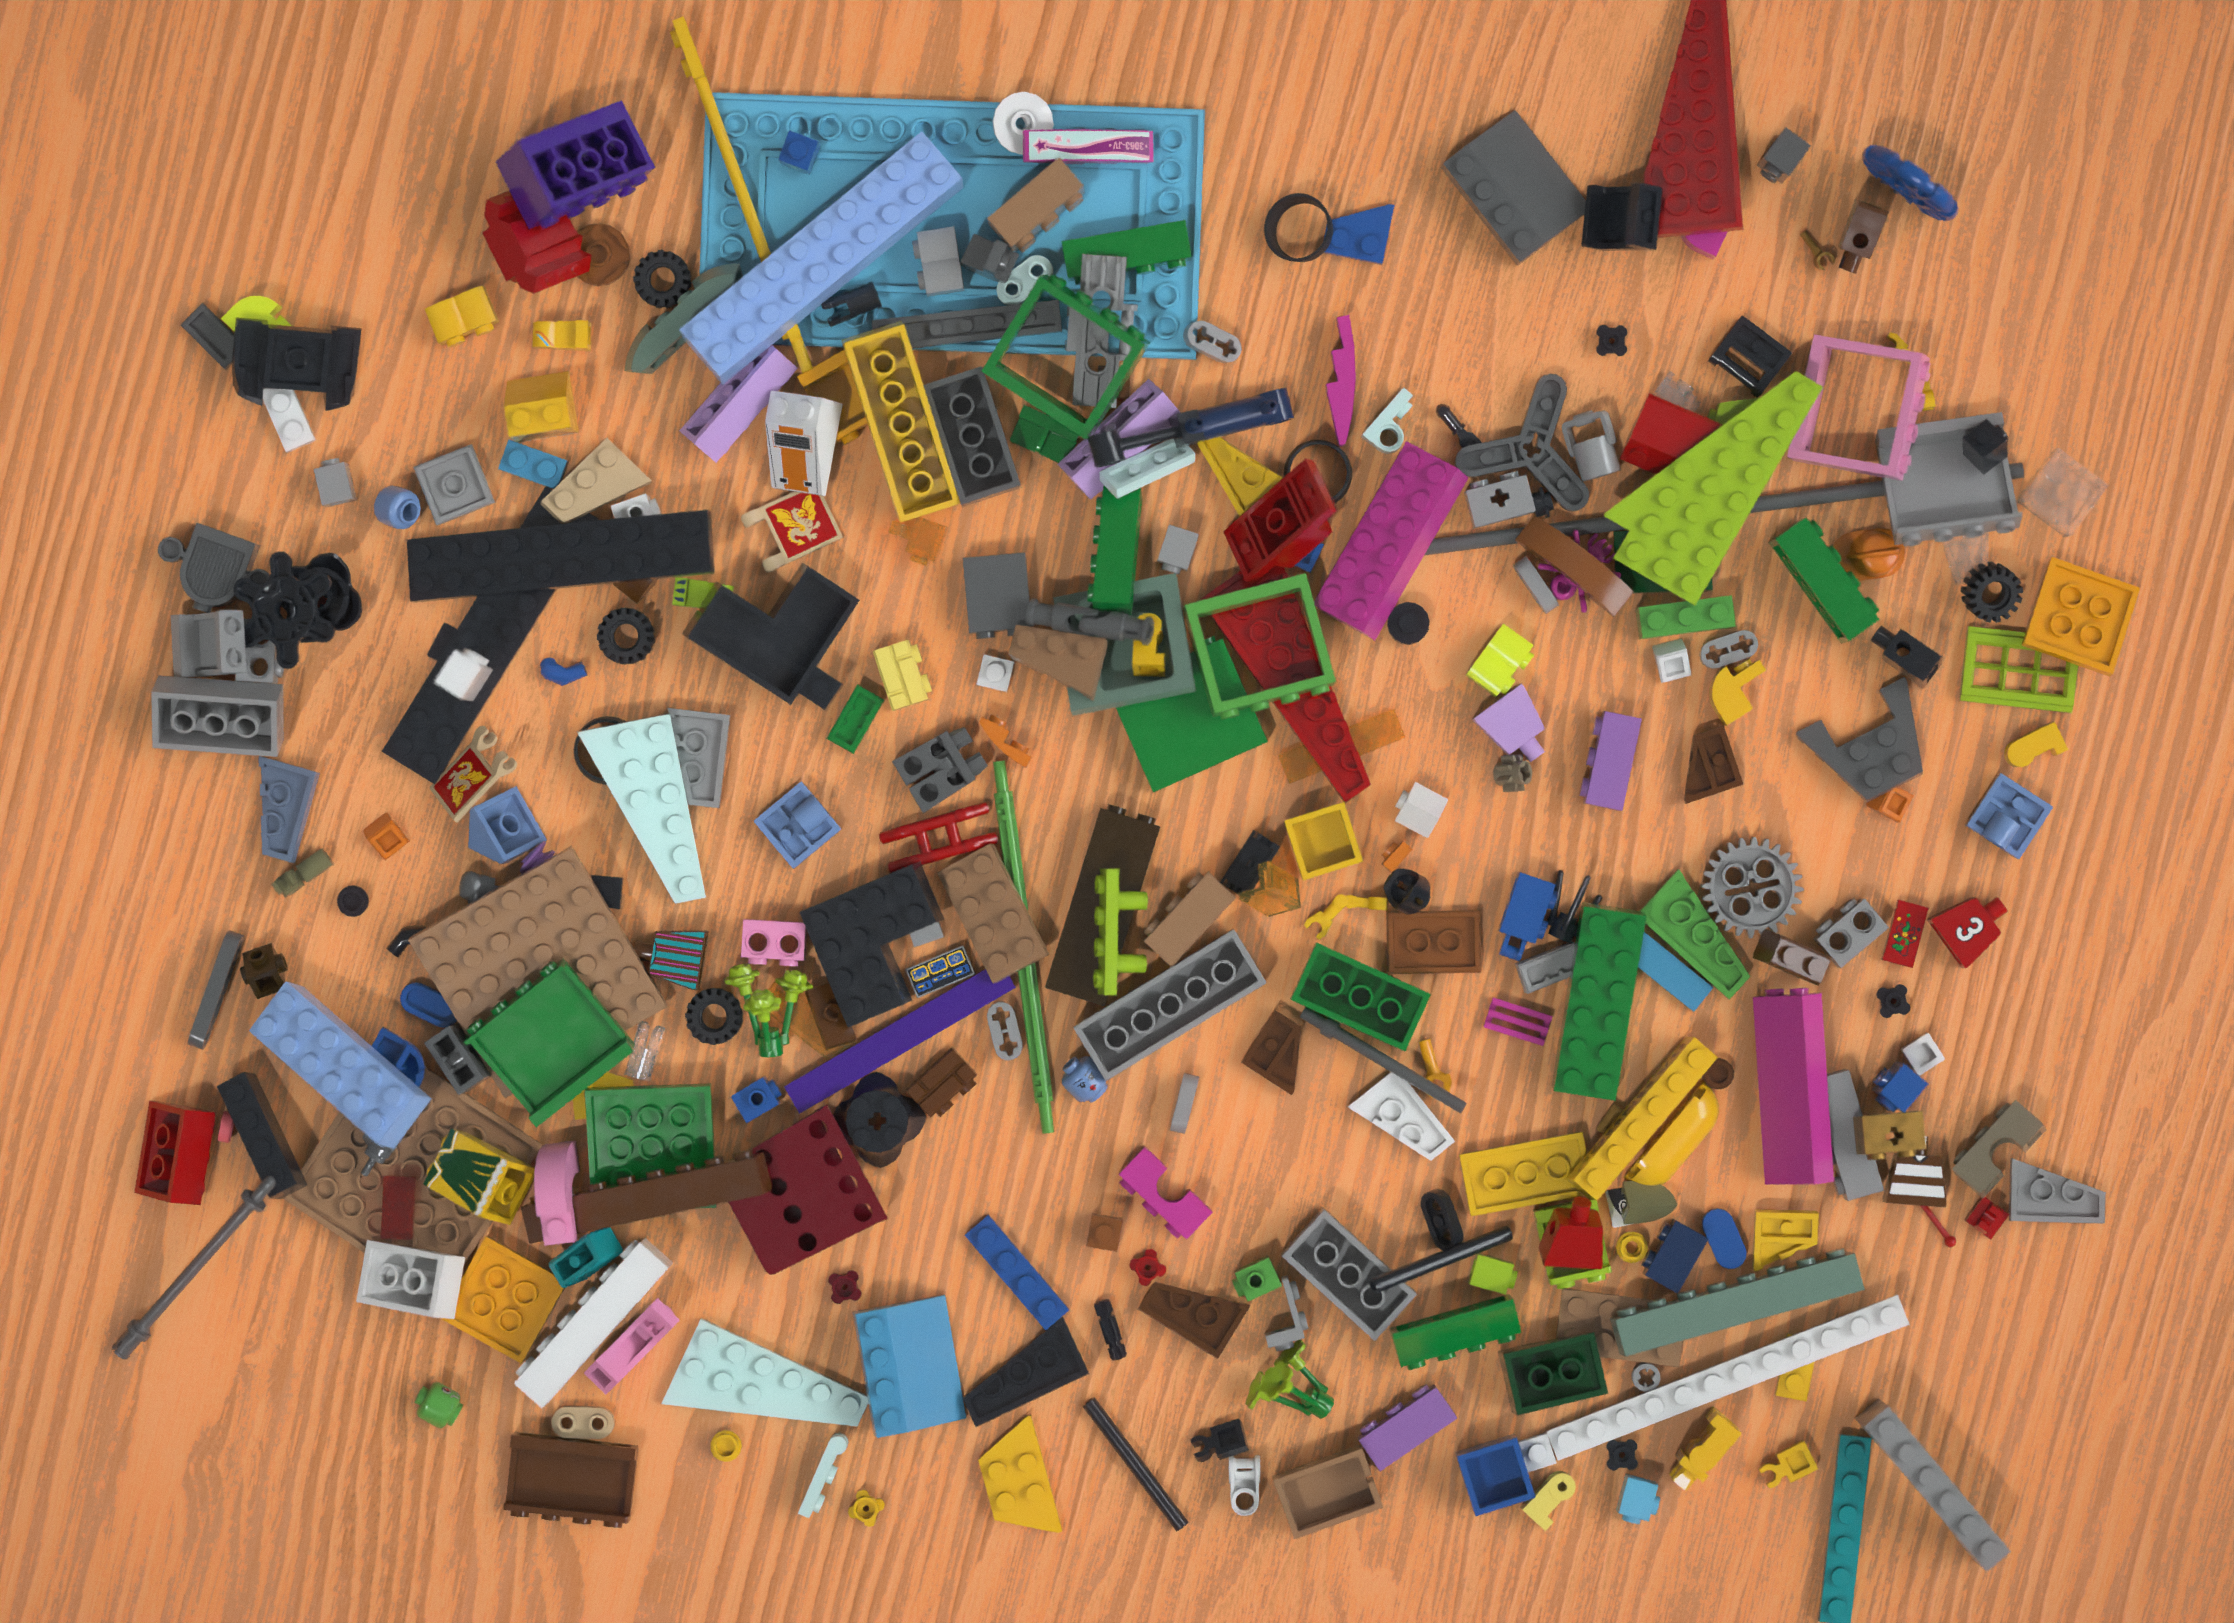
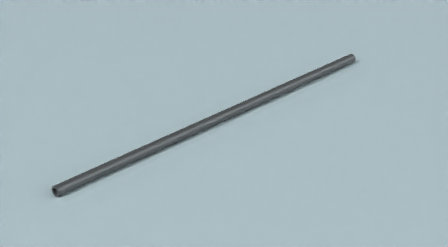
M2022 462L2009 464L2012 479L2024 478ZM1883 481L1759 496L1750 513L1885 496ZM1606 517L1550 523L1551 526L1567 537H1572L1574 530H1578L1579 535L1625 530ZM1525 527L1435 538L1425 555L1518 544L1515 539Z

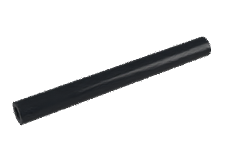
M1504 1226L1371 1278L1369 1280L1370 1288L1373 1293L1377 1294L1511 1241L1513 1239L1512 1232L1508 1226Z
M1094 1397L1082 1407L1177 1532L1189 1523L1097 1399Z

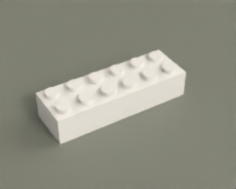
M645 1238L640 1243L635 1239L620 1255L624 1261L619 1266L616 1263L611 1265L599 1278L603 1283L599 1289L593 1286L580 1299L578 1303L582 1308L578 1312L574 1310L569 1312L557 1325L561 1331L556 1336L551 1333L538 1346L536 1350L540 1355L536 1359L531 1356L515 1372L519 1378L514 1384L539 1407L543 1408L549 1403L673 1264L648 1239Z

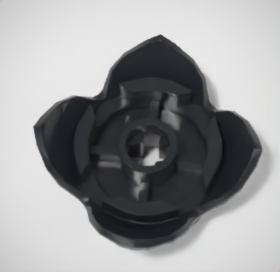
M324 553L312 558L306 566H293L295 577L301 581L309 579L317 572H323L330 577L332 587L324 595L327 601L317 608L319 609L320 616L323 619L329 620L334 625L335 631L349 629L358 622L362 615V601L359 593L352 586L351 573L341 557L336 553ZM285 601L281 604V607L286 610V619H289L292 613L291 606L293 605ZM305 637L300 641V643L317 642L312 637Z
M878 1072L871 1073L860 1080L855 1087L852 1097L841 1102L833 1113L848 1144L857 1150L859 1156L866 1163L880 1168L891 1164L899 1157L903 1145L914 1139L921 1132L926 1121L925 1112L913 1098L903 1096L899 1092L897 1084L891 1078ZM874 1112H880L881 1117L886 1118V1123L882 1124L880 1129H874V1125L869 1124V1119L874 1117Z

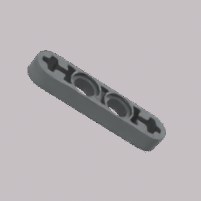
M228 930L223 939L189 1035L188 1045L204 1050L208 1043L243 945L244 935Z

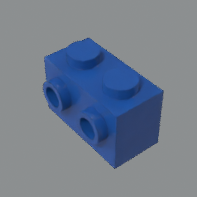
M1895 1061L1890 1069L1883 1068L1873 1080L1876 1085L1872 1090L1878 1095L1875 1100L1886 1110L1893 1113L1896 1110L1905 1113L1928 1083L1907 1065Z

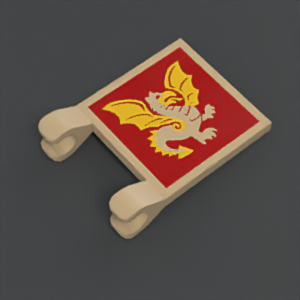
M794 491L741 516V521L746 528L765 519L781 553L763 561V567L767 573L843 538L824 496Z
M479 726L475 730L471 744L442 773L436 784H432L429 787L455 822H458L500 777L513 772L517 767L515 759L511 757L508 760V755L504 751H500L495 755L492 766L481 754V751L494 746L497 742V736L493 732L489 733L485 726Z

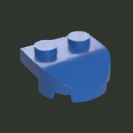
M382 1027L372 1047L415 1085L420 1087L425 1074V1062L420 1050L411 1042Z

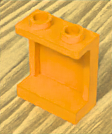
M842 350L816 365L812 370L797 376L808 396L821 397L843 404L836 444L842 441L846 445L860 437L858 431L868 426L845 350Z

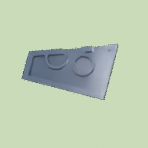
M258 756L259 767H261L260 796H262L263 811L261 816L262 854L295 863L320 773Z

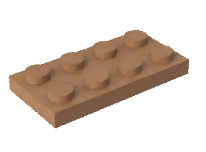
M990 843L937 872L993 984L1050 955L994 844Z
M1562 1289L1556 1339L1594 1332L1600 1357L1672 1367L1680 1366L1683 1341H1679L1629 1356L1620 1355L1610 1318L1618 1316L1617 1311L1623 1308L1635 1306L1636 1311L1648 1308L1647 1302L1652 1300Z

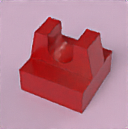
M1984 1197L1979 1199L1964 1221L1991 1240L2009 1214Z

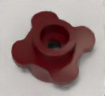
M850 1270L847 1274L843 1275L836 1273L830 1275L828 1283L832 1286L833 1294L831 1299L834 1303L841 1304L843 1300L852 1299L857 1301L861 1298L862 1292L858 1289L857 1284L859 1275L856 1271ZM843 1284L848 1286L847 1290L842 1289Z

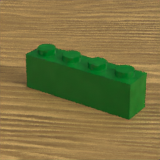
M1185 220L1062 241L1068 282L1075 280V285L1081 284L1083 254L1127 257L1126 272L1136 270L1137 275L1153 273L1156 266L1167 265L1168 269L1186 267V261L1192 260Z
M1103 486L1102 497H1097L1096 515H1100V526L1094 525L1093 544H1098L1097 554H1091L1090 573H1095L1094 583L1088 584L1087 601L1092 602L1093 609L1100 612L1115 611L1132 616L1143 501L1141 488L1117 499Z

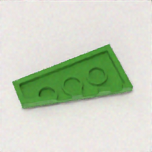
M1677 869L1640 910L1647 916L1645 924L1730 1000L1751 976L1729 943H1727L1681 871Z

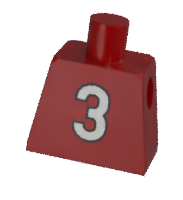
M1971 897L1931 916L1927 921L1959 966L1966 969L2001 935V931L1994 921L2008 911L1998 897H1995L1984 906L1976 897Z

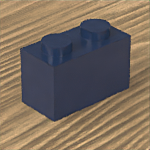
M1672 1219L1670 1224L1667 1222L1663 1224L1657 1235V1239L1661 1241L1655 1251L1651 1249L1648 1251L1641 1265L1645 1267L1642 1272L1644 1275L1678 1294L1709 1239L1679 1221Z

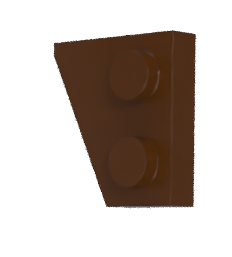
M1724 725L1693 735L1684 794L1685 804L1744 785Z

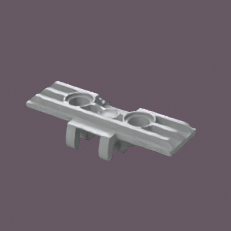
M1083 254L1080 291L1086 293L1091 298H1093L1094 293L1097 291H1106L1111 298L1110 305L1107 308L1114 311H1122L1121 323L1127 327L1130 324L1133 325L1134 311L1138 310V305L1124 303L1127 257ZM1067 306V316H1069L1068 337L1065 340L1064 350L1076 352L1072 405L1096 406L1118 371L1119 361H1124L1132 347L1120 340L1119 353L1109 352V332ZM1095 353L1103 355L1106 359V367L1099 372L1093 371L1088 365L1089 357ZM1117 398L1110 408H1116Z

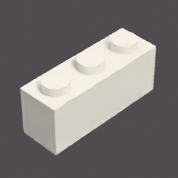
M466 648L464 652L454 650L435 683L460 699L474 701L493 669L486 666L489 660L475 651Z

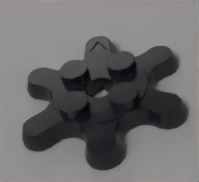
M278 551L270 558L271 574L266 582L258 584L250 578H240L234 584L233 589L235 596L239 600L248 603L252 609V618L250 622L244 625L245 648H252L258 642L265 639L270 640L276 647L277 663L284 669H291L299 661V644L303 638L312 637L318 642L326 643L335 636L334 625L329 620L323 619L317 608L320 597L330 591L332 581L323 572H317L305 581L298 580L293 573L292 558L286 552ZM285 601L293 605L291 606L292 613L289 619L283 618L280 613V606Z

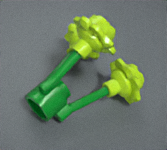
M748 963L733 966L729 969V976L724 981L727 985L738 987L740 995L744 996L745 1004L743 1009L748 1011L759 1055L761 1057L781 1056L784 1053L783 1045L789 1044V1028L794 1003H797L798 994L805 990L813 989V985L807 981L806 974L798 970H787L783 977L775 979V983L782 986L783 990L786 991L785 1001H787L782 1033H779V1028L769 1027L768 1021L771 1019L770 1013L780 1009L781 998L774 996L767 989H758L752 992L751 983L755 980V976L760 975L759 971H752ZM758 1021L761 1022V1024H762V1029H761V1030H760Z

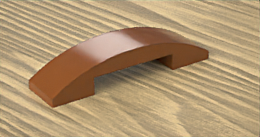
M1535 515L1515 539L1518 544L1536 558L1545 560L1589 594V598L1613 617L1633 594V591L1598 559L1565 534Z

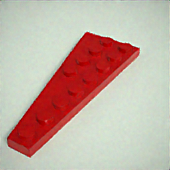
M1274 566L1253 584L1247 583L1242 572L1239 571L1199 601L1289 577L1284 567ZM1294 593L1210 615L1263 691L1322 676L1311 632L1307 627L1301 607ZM1331 686L1329 687V692L1318 696H1312L1311 692L1300 694V700L1282 704L1281 700L1273 701L1272 703L1344 803H1347L1371 786Z

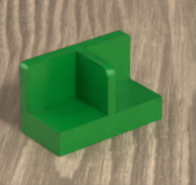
M1023 405L1010 441L1059 463L1075 448L1080 436L1050 416Z

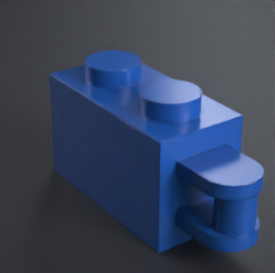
M1521 872L1517 873L1498 928L1499 932L1505 933L1499 955L1520 962L1527 941L1535 944L1537 938L1543 939L1548 922L1544 921L1547 908L1553 910L1558 897V892L1554 891L1556 884ZM1511 936L1521 939L1519 948L1508 945Z

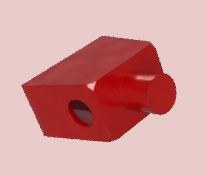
M1575 1197L1571 1208H1556L1553 1210L1538 1247L1543 1266L1602 1269L1603 1226L1598 1211L1591 1209L1592 1202L1588 1198Z

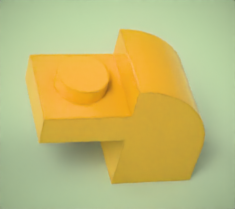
M1747 659L1733 668L1737 673L1733 676L1727 666L1723 667L1713 677L1709 687V700L1713 710L1724 726L1729 725L1754 709L1740 687L1766 671L1760 660L1752 663L1750 659Z

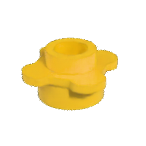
M860 1490L856 1494L857 1499L854 1505L848 1508V1515L852 1519L857 1518L859 1521L864 1522V1525L867 1527L874 1526L878 1512L884 1509V1501L881 1498L875 1499L871 1497L866 1490ZM865 1505L869 1507L868 1511L863 1510Z

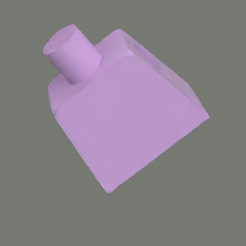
M1523 684L1518 685L1472 719L1507 755L1520 748L1528 761L1532 762L1545 752L1534 737L1545 728Z

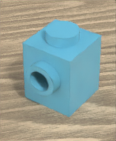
M1625 1473L1616 1511L1622 1514V1520L1640 1524L1641 1520L1649 1522L1651 1514L1656 1515L1660 1502V1497L1656 1496L1658 1489L1656 1481Z

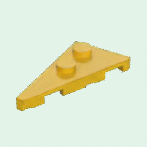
M1221 437L1197 443L1239 516L1246 512L1282 479L1281 476Z

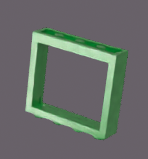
M1052 273L1050 276L1044 274L1037 279L981 372L1087 440V437L1094 435L1151 342L1144 338L1145 334L1139 331L1138 327L1131 324L1127 327L1119 322V315L1106 307L1101 310L1093 305V298L1080 290H1077L1075 293L1067 288V282L1063 278H1058ZM1044 290L1132 347L1088 419L1001 363V360Z

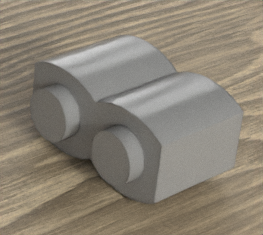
M954 226L917 232L918 240L912 241L915 259H921L923 271L917 272L919 289H926L927 297L965 291Z

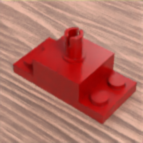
M1305 458L1223 531L1247 583L1255 584L1274 566L1293 568L1333 532L1327 519L1337 509L1314 460Z

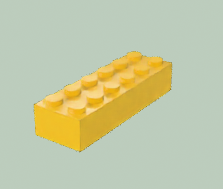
M898 321L842 339L845 354L900 523L960 504L904 323Z

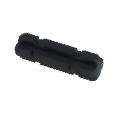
M1109 1299L1096 1302L1094 1308L1096 1315L1100 1316L1099 1324L1106 1345L1109 1344L1110 1347L1108 1348L1112 1361L1126 1357L1127 1352L1124 1343L1121 1344L1120 1341L1122 1337L1115 1315L1112 1316L1111 1313L1113 1312Z

